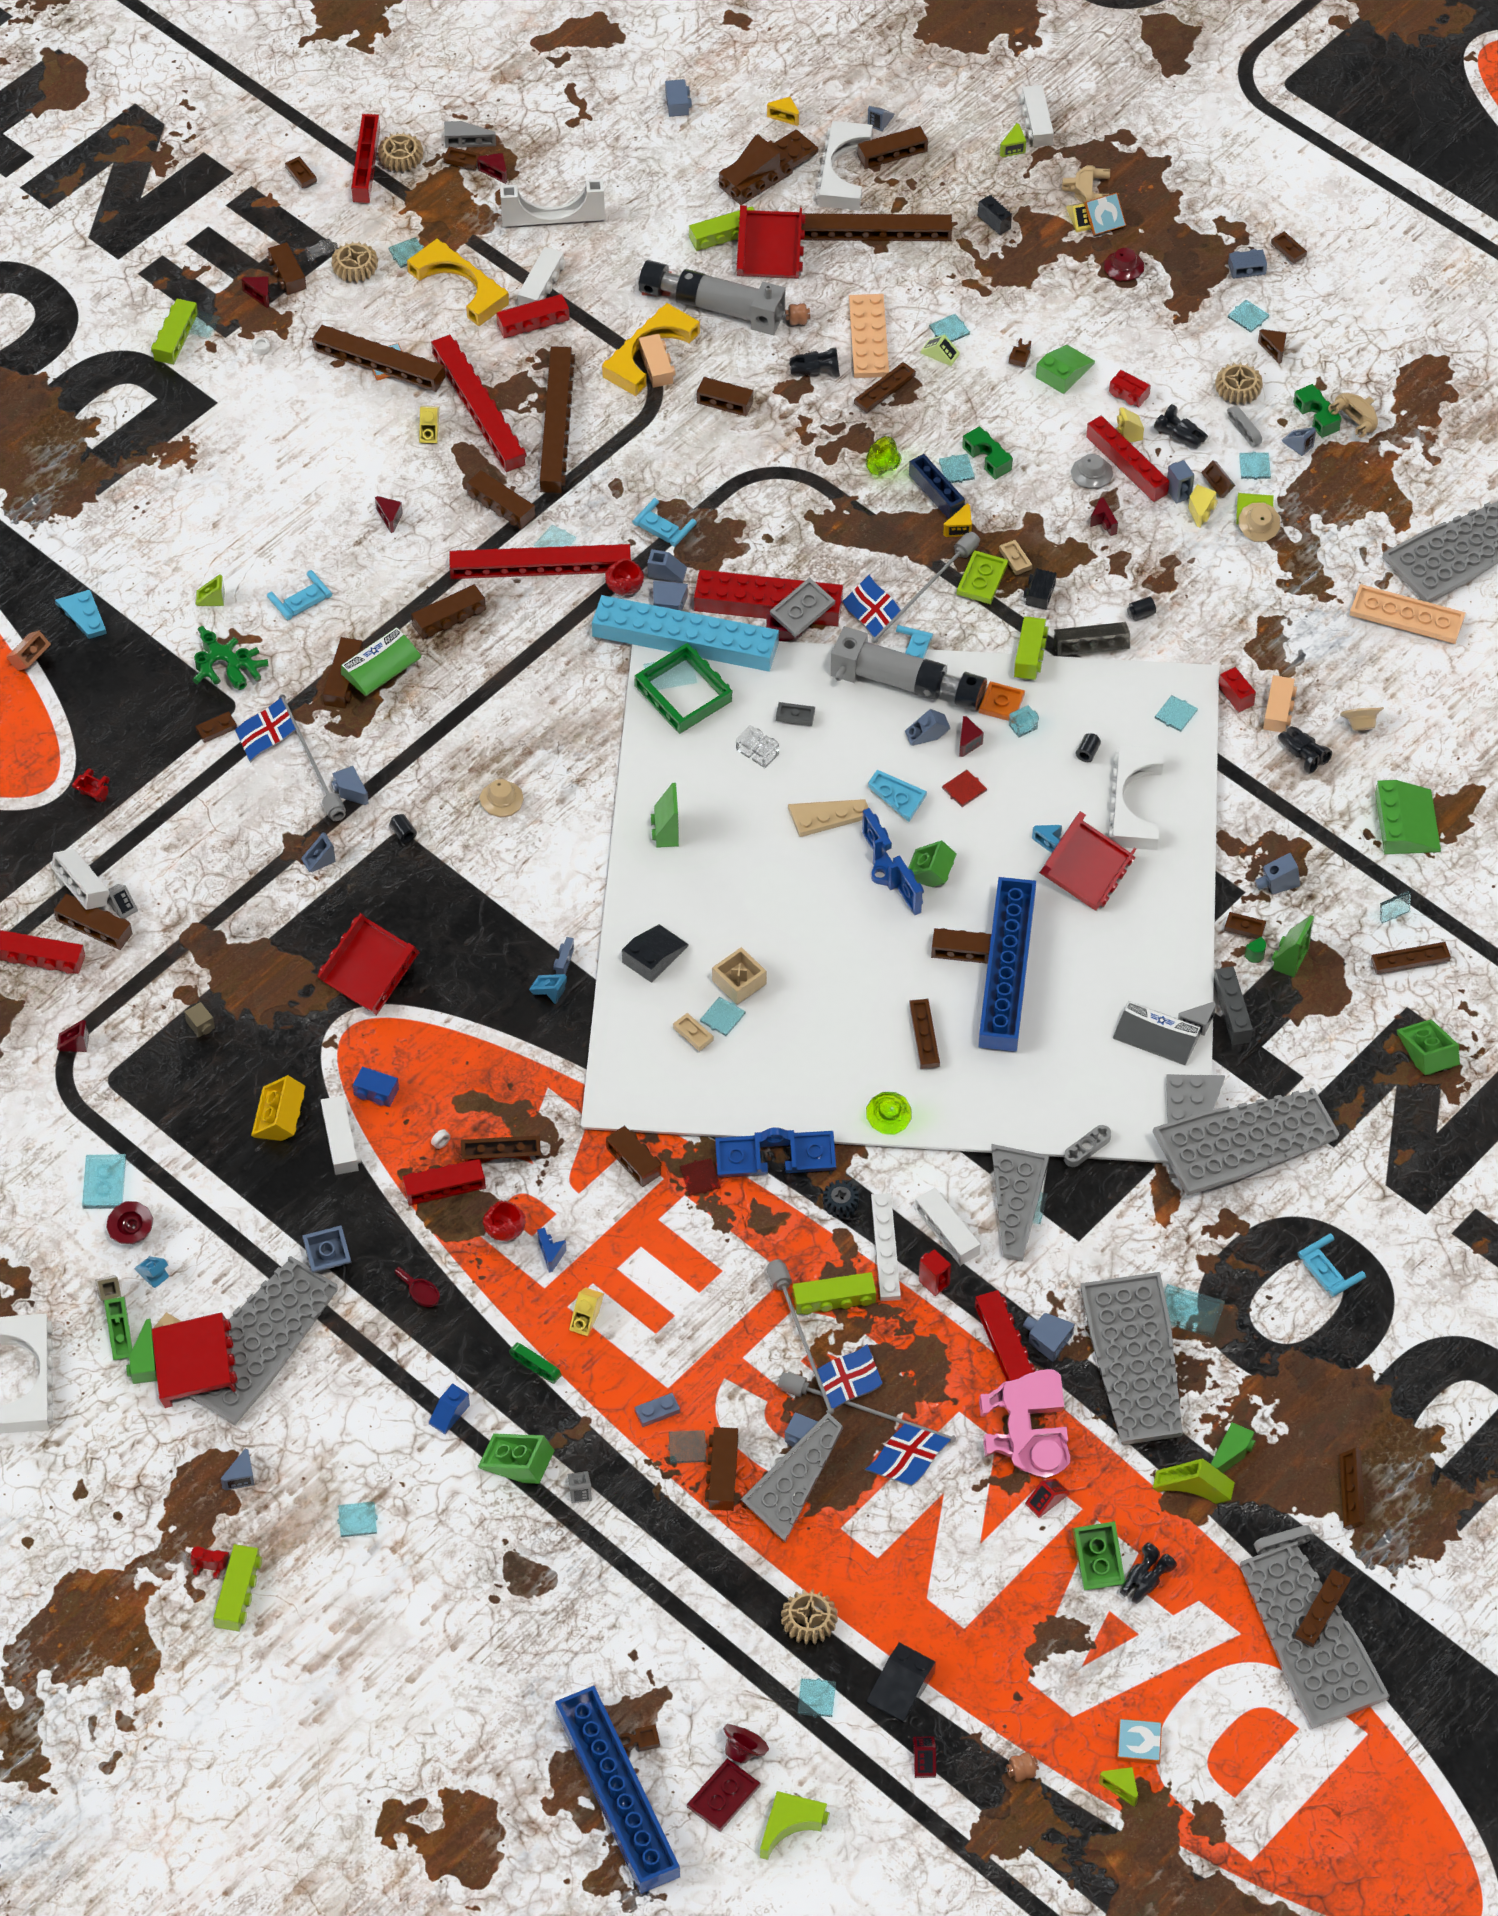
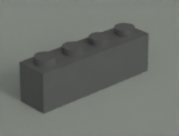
M1234 966L1215 969L1214 987L1232 1045L1251 1042L1253 1028Z

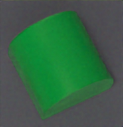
M1259 937L1247 944L1244 957L1252 963L1263 961L1266 950L1265 940Z

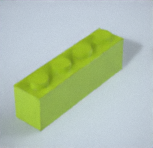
M751 206L747 210H754V208ZM740 210L689 225V238L696 251L737 240Z
M176 299L174 305H171L169 316L164 319L163 328L159 330L157 340L151 347L155 361L175 364L198 316L197 303Z
M1024 616L1015 660L1014 677L1036 680L1037 672L1041 673L1042 662L1040 661H1043L1044 650L1042 649L1046 648V638L1044 637H1048L1049 627L1045 626L1046 619Z
M872 1272L793 1284L792 1294L797 1315H808L818 1311L828 1312L838 1308L848 1309L858 1305L868 1306L876 1303V1289Z
M234 1544L213 1617L215 1628L240 1632L241 1625H245L247 1619L246 1607L250 1606L252 1601L251 1589L252 1587L255 1588L257 1583L256 1571L262 1565V1557L259 1554L258 1548Z

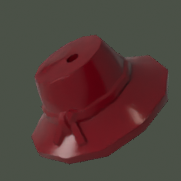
M1120 248L1106 258L1104 261V271L1111 279L1116 281H1131L1139 278L1144 272V262L1132 249Z
M125 1201L116 1206L110 1213L106 1228L110 1238L120 1244H135L144 1240L152 1230L153 1216L148 1207L137 1201Z
M732 1724L724 1726L723 1730L727 1736L725 1753L732 1760L739 1763H747L752 1757L764 1756L769 1751L767 1743L758 1734Z

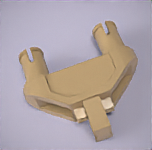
M1087 165L1076 173V177L1063 178L1062 190L1075 192V197L1081 203L1109 195V193H1094L1092 186L1094 179L1110 180V169L1095 168L1093 165Z
M1341 393L1335 398V402L1328 407L1329 412L1334 409L1331 414L1335 415L1342 410L1360 425L1355 429L1356 435L1361 433L1358 436L1360 438L1377 428L1378 418L1374 407L1371 405L1374 400L1370 396L1363 399L1361 396L1352 393Z

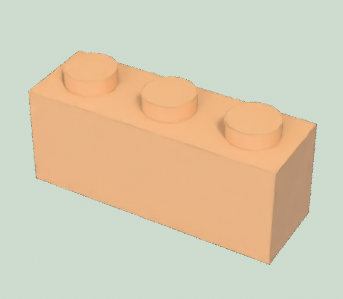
M659 334L639 338V351L653 388L673 384V376L676 375L674 366L670 365V354L665 351V341L661 340Z
M1273 675L1263 730L1283 732L1286 731V726H1290L1292 715H1289V711L1293 712L1295 702L1291 699L1296 697L1297 686H1294V678Z

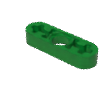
M516 1342L509 1350L510 1355L516 1361L552 1384H555L562 1376L556 1366L521 1343Z

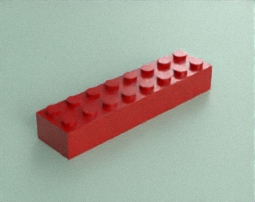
M699 569L694 595V611L766 619L767 614L770 615L771 609L805 581ZM815 582L835 600V604L812 624L839 627L843 602V585Z

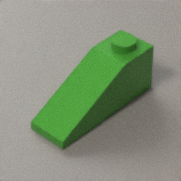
M125 1297L104 1300L113 1360L129 1358L133 1348Z
M146 1319L129 1356L130 1364L126 1365L127 1376L132 1378L133 1384L157 1381L151 1319Z
M1232 1422L1211 1465L1224 1473L1244 1459L1247 1452H1252L1256 1441L1253 1440L1254 1431Z

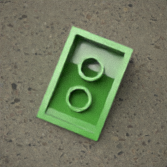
M1065 345L1047 353L1037 363L1036 378L1065 394L1095 364V360L1071 346Z
M672 783L655 804L654 814H651V825H655V829H652V840H656V848L679 847L676 783Z
M1310 915L1291 928L1286 937L1283 936L1279 943L1280 949L1279 951L1275 950L1272 961H1274L1273 970L1295 977L1309 950L1314 916Z
M1432 1019L1397 1029V1034L1412 1061L1424 1075H1431L1435 1072L1460 1065L1459 1044Z
M493 1433L478 1467L521 1483L540 1484L555 1450L545 1436Z
M1115 1521L1072 1528L1084 1590L1124 1584L1125 1577Z

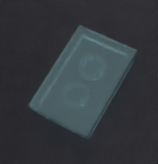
M126 1154L86 1155L82 1199L83 1209H114L123 1203Z
M1167 1284L1164 1293L1171 1325L1213 1338L1225 1301Z

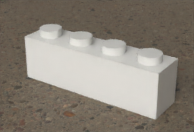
M1043 85L1025 86L1022 88V94L1019 95L1020 104H1023V116H1026L1025 127L1029 128L1028 140L1032 141L1033 147L1053 145L1054 132Z
M547 247L543 248L518 293V306L545 299L547 294L551 293L553 283L557 282L559 272L564 269L566 264L564 252Z
M74 849L54 852L52 861L53 871L83 907L88 910L107 906L108 888L91 870L90 866L85 863L82 857Z
M344 1095L321 1099L335 1175L359 1171L358 1163H361L360 1152L355 1151V1146H358L356 1134L352 1135L351 1130H354V1123L352 1118H348V1114H351L349 1102L345 1103Z
M934 1187L915 1198V1210L960 1266L980 1255L981 1242L979 1238L970 1232L968 1224L958 1217L956 1209L950 1207L942 1192L939 1193Z

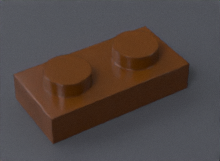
M449 146L443 161L446 164L476 170L477 158L481 154Z
M300 156L285 163V168L301 188L317 182L316 176Z
M1285 231L1271 239V244L1293 264L1307 256V251Z
M1212 460L1201 472L1222 498H1225L1236 486L1217 461Z
M228 711L195 727L202 741L206 743L235 730L237 724Z
M1229 912L1224 931L1257 939L1263 936L1266 921Z

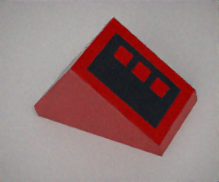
M1057 1479L1043 1480L1025 1502V1505L1040 1518L1070 1495V1492Z

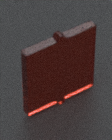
M965 770L942 786V789L950 795V799H954L961 807H964L987 791V788L979 781V778L974 777L968 770Z
M711 1158L701 1161L694 1160L693 1163L680 1166L689 1196L700 1193L706 1194L708 1191L721 1188Z

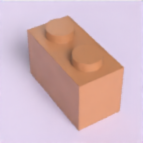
M40 631L29 633L6 658L17 671L27 669L51 644Z

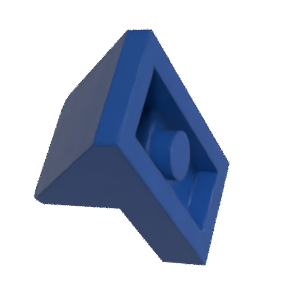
M545 1228L537 1229L538 1242L550 1273L553 1272L565 1254L566 1241L553 1243L551 1234L547 1235Z

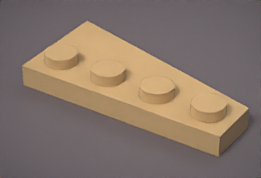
M865 799L788 804V810L800 837L862 821L863 810L869 808Z

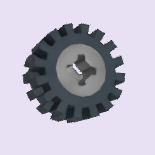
M836 1180L835 1184L833 1182L829 1183V1186H826L823 1192V1205L829 1215L833 1213L832 1217L835 1218L837 1215H839V1218H843V1215L847 1218L849 1213L853 1215L859 1204V1193L856 1191V1186L852 1187L851 1182L846 1184V1180H842V1183H839V1180Z

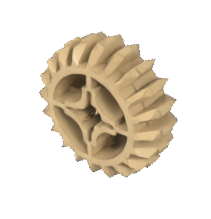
M397 132L396 135L390 134L389 137L381 140L380 145H378V158L381 165L385 169L389 168L390 172L396 170L397 173L398 171H411V168H416L421 163L423 147L420 140L416 136L412 137L411 133L406 135L404 132L402 134Z
M352 241L351 244H347L345 242L344 246L340 245L339 249H335L334 254H332L331 264L334 274H337L338 278H342L343 281L349 280L350 283L352 281L358 283V280L364 281L365 278L370 279L371 275H375V270L378 267V257L375 250L371 246H367L366 243L361 244L360 241L353 243Z
M1233 362L1232 366L1227 364L1225 368H1221L1215 379L1216 392H1218L1219 397H1223L1224 401L1229 400L1230 404L1236 402L1237 405L1239 403L1245 405L1246 401L1251 403L1257 399L1263 388L1262 375H1260L1259 370L1254 369V366L1249 367L1248 363L1242 365L1240 362L1239 365H1236Z
M804 1589L802 1595L796 1592L794 1594L795 1598L789 1596L788 1603H784V1610L781 1611V1622L785 1625V1632H789L790 1638L797 1636L796 1641L798 1643L802 1639L806 1645L809 1640H812L814 1644L817 1643V1639L823 1642L825 1636H831V1631L836 1629L835 1624L838 1622L834 1601H830L828 1595L822 1597L823 1593L821 1591L815 1594L813 1589L810 1593H807ZM810 1611H811V1618H810V1621L808 1622V1616H809V1613H810Z

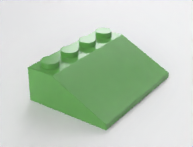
M1378 780L1375 798L1384 855L1441 852L1431 789L1399 780Z

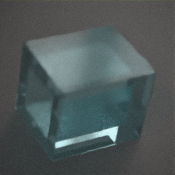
M1027 705L1010 713L1009 726L1020 738L1038 729L1039 716L1035 710L1033 711Z

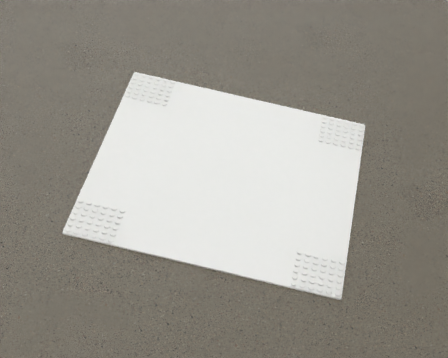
M779 641L770 672L705 659L714 672H718L721 679L730 685V689L733 692L732 702L679 734L634 686V676L671 652L632 644L581 1127L583 1129L617 1131L625 1125L629 1131L641 1133L737 1137L753 1136L755 1132L778 1127L785 1130H794V1133L833 1131L834 1144L992 1153L991 1144L1054 1157H1064L1067 1148L1095 1127L1105 1125L1111 1130L1110 1142L1090 1156L1089 1159L1169 1163L1152 1132L1154 1127L1168 1123L1166 1075H1212L1213 1019L1205 1036L1200 1034L1186 1066L1115 1040L1113 1036L1128 1001L1178 1019L1180 1012L1213 1002L1218 665L1044 656L1043 661H1040L1042 662L1041 673L1037 672L1036 680L1014 677L1017 654L927 650L924 659L947 665L948 675L961 678L964 672L987 678V687L991 681L1025 690L1014 722L981 714L979 709L974 711L957 706L954 702L955 697L941 693L939 698L934 700L862 676H858L855 683L846 680L837 681L835 677L831 676V652L835 644ZM886 647L905 653L907 648ZM687 660L651 681L652 685L683 718L719 696ZM778 703L814 706L813 725L776 721ZM929 709L945 714L951 728L938 740L914 746L910 745L905 733L908 727ZM963 716H967L984 732L983 744L964 757H959ZM1087 733H1094L1101 740V744L1091 762H1083L1075 754L1084 735ZM1119 745L1164 749L1162 775H1149L1139 778L1131 783L1123 793L1124 802L1133 814L1145 821L1160 824L1158 849H1136L1133 854L1135 856L1134 861L1130 866L1126 865L1124 868L1127 872L1121 880L1117 879L1116 883H1118V886L1114 892L1108 893L1109 900L1104 907L1100 905L1095 911L1039 873L1050 857L1051 852L1032 839L1033 827L1036 825H1062V832L1059 837L1061 839L1074 818L1081 811L1086 814L1083 819L1084 822L1109 838V830L1114 825L1110 824L1111 812L1114 813L1115 809H1111L1112 797L1116 796V794L1112 793L1113 782H1117V779L1113 778L1114 767H1118V764H1114L1115 752L1119 753ZM876 770L927 791V796L910 822L868 787V782ZM672 783H676L679 847L656 848V840H652V829H655V825H651V814H654L655 804ZM865 799L872 813L878 816L881 827L887 830L888 838L892 842V848L886 852L892 862L894 857L900 855L906 866L909 867L915 849L942 840L957 853L954 865L948 875L949 878L943 885L935 887L922 885L924 890L922 894V910L920 914L914 915L897 888L890 890L888 886L876 884L872 881L871 873L874 866L873 849L862 833V821L800 837L788 810V804ZM1125 848L1129 852L1133 850V848ZM877 872L875 873V876L881 878L884 877L885 874L883 872ZM998 877L1036 881L1017 1052L978 1048L988 964L931 958L934 928L992 934ZM660 924L688 943L689 946L651 983L622 963V949L634 937ZM742 947L767 971V984L737 1005L712 981V967ZM928 998L940 1067L920 1069L909 1000ZM686 1013L714 1036V1041L701 1051H698L673 1028V1023ZM1088 1142L1082 1145L1085 1149H1091L1093 1147V1145Z

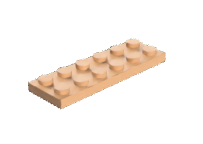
M884 294L849 295L854 378L884 377L889 373Z
M1362 584L1359 585L1350 610V616L1456 644L1466 613Z

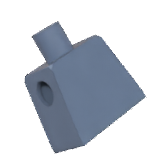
M653 580L654 605L682 611L688 598V584Z
M1291 853L1263 867L1264 876L1255 879L1258 890L1268 887L1271 894H1277L1300 886L1298 866Z
M1044 1313L1038 1321L1028 1316L1023 1324V1327L1030 1330L1029 1343L1052 1362H1054L1074 1335L1075 1324L1048 1313Z

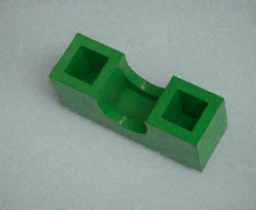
M1310 384L1295 391L1293 403L1302 415L1308 412L1317 413L1314 414L1312 427H1315L1316 432L1321 438L1340 430L1342 421L1340 414H1331L1334 409L1329 412L1328 407L1331 403L1322 396L1319 389Z
M979 426L963 435L962 448L973 458L981 454L988 455L985 457L984 469L995 480L1012 470L1013 458L1011 454L1006 452L998 442H995L987 431H984Z

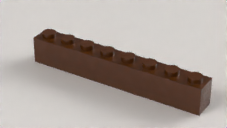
M321 325L312 338L314 351L370 370H377L388 376L435 392L446 377L444 365L438 362H432L423 357H417L408 352H403L330 326Z

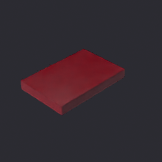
M727 1758L687 1803V1808L721 1832L757 1791L761 1783Z

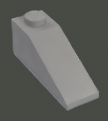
M463 121L444 122L445 148L449 146L454 148L496 146L495 131Z

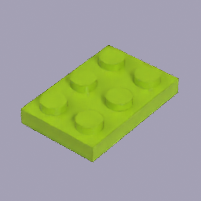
M974 550L959 583L956 595L991 604L1008 566V560Z

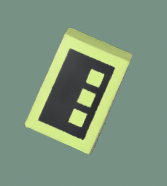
M945 334L929 339L920 352L949 366H952L960 355V352Z

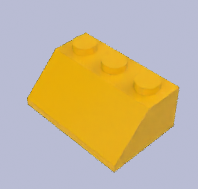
M287 1075L263 1086L251 1136L278 1141L292 1137L296 1132L300 1107L304 1099L305 1085Z

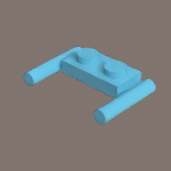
M653 498L632 523L676 547L697 522L695 519H691L680 531L677 525L651 512L659 504V500Z
M312 570L307 572V576L314 584L286 598L284 603L273 592L267 594L270 601L287 620L323 601L325 598L332 596L331 591Z
M898 625L896 632L912 636L905 653L924 659L932 641L933 633Z
M1330 1233L1299 1251L1298 1256L1300 1259H1303V1264L1323 1288L1334 1297L1366 1278V1275L1363 1271H1360L1349 1279L1344 1280L1342 1275L1322 1251L1319 1250L1334 1241V1236Z

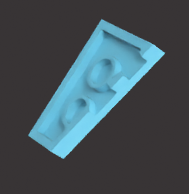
M90 590L55 600L56 605L64 610L65 614L76 623V626L89 639L107 634Z
M876 770L868 782V787L908 822H910L927 796V791L879 770Z

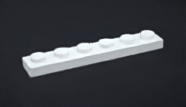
M891 1193L871 1194L880 1301L900 1300Z

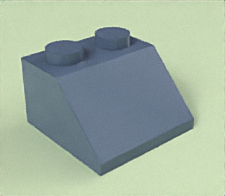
M342 1226L303 1235L312 1273L351 1263Z

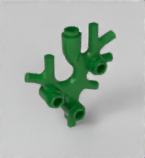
M204 626L198 628L203 649L208 653L200 651L194 656L195 666L199 671L193 678L194 683L198 684L204 677H209L215 685L219 684L221 680L212 668L214 662L218 660H224L228 663L227 677L235 689L242 690L247 686V680L239 670L240 668L243 670L247 669L255 681L261 679L257 668L268 667L269 664L268 659H251L259 654L257 647L251 650L240 648L234 653L232 650L238 644L236 638L233 637L227 644L222 645L218 643L214 632L206 630Z

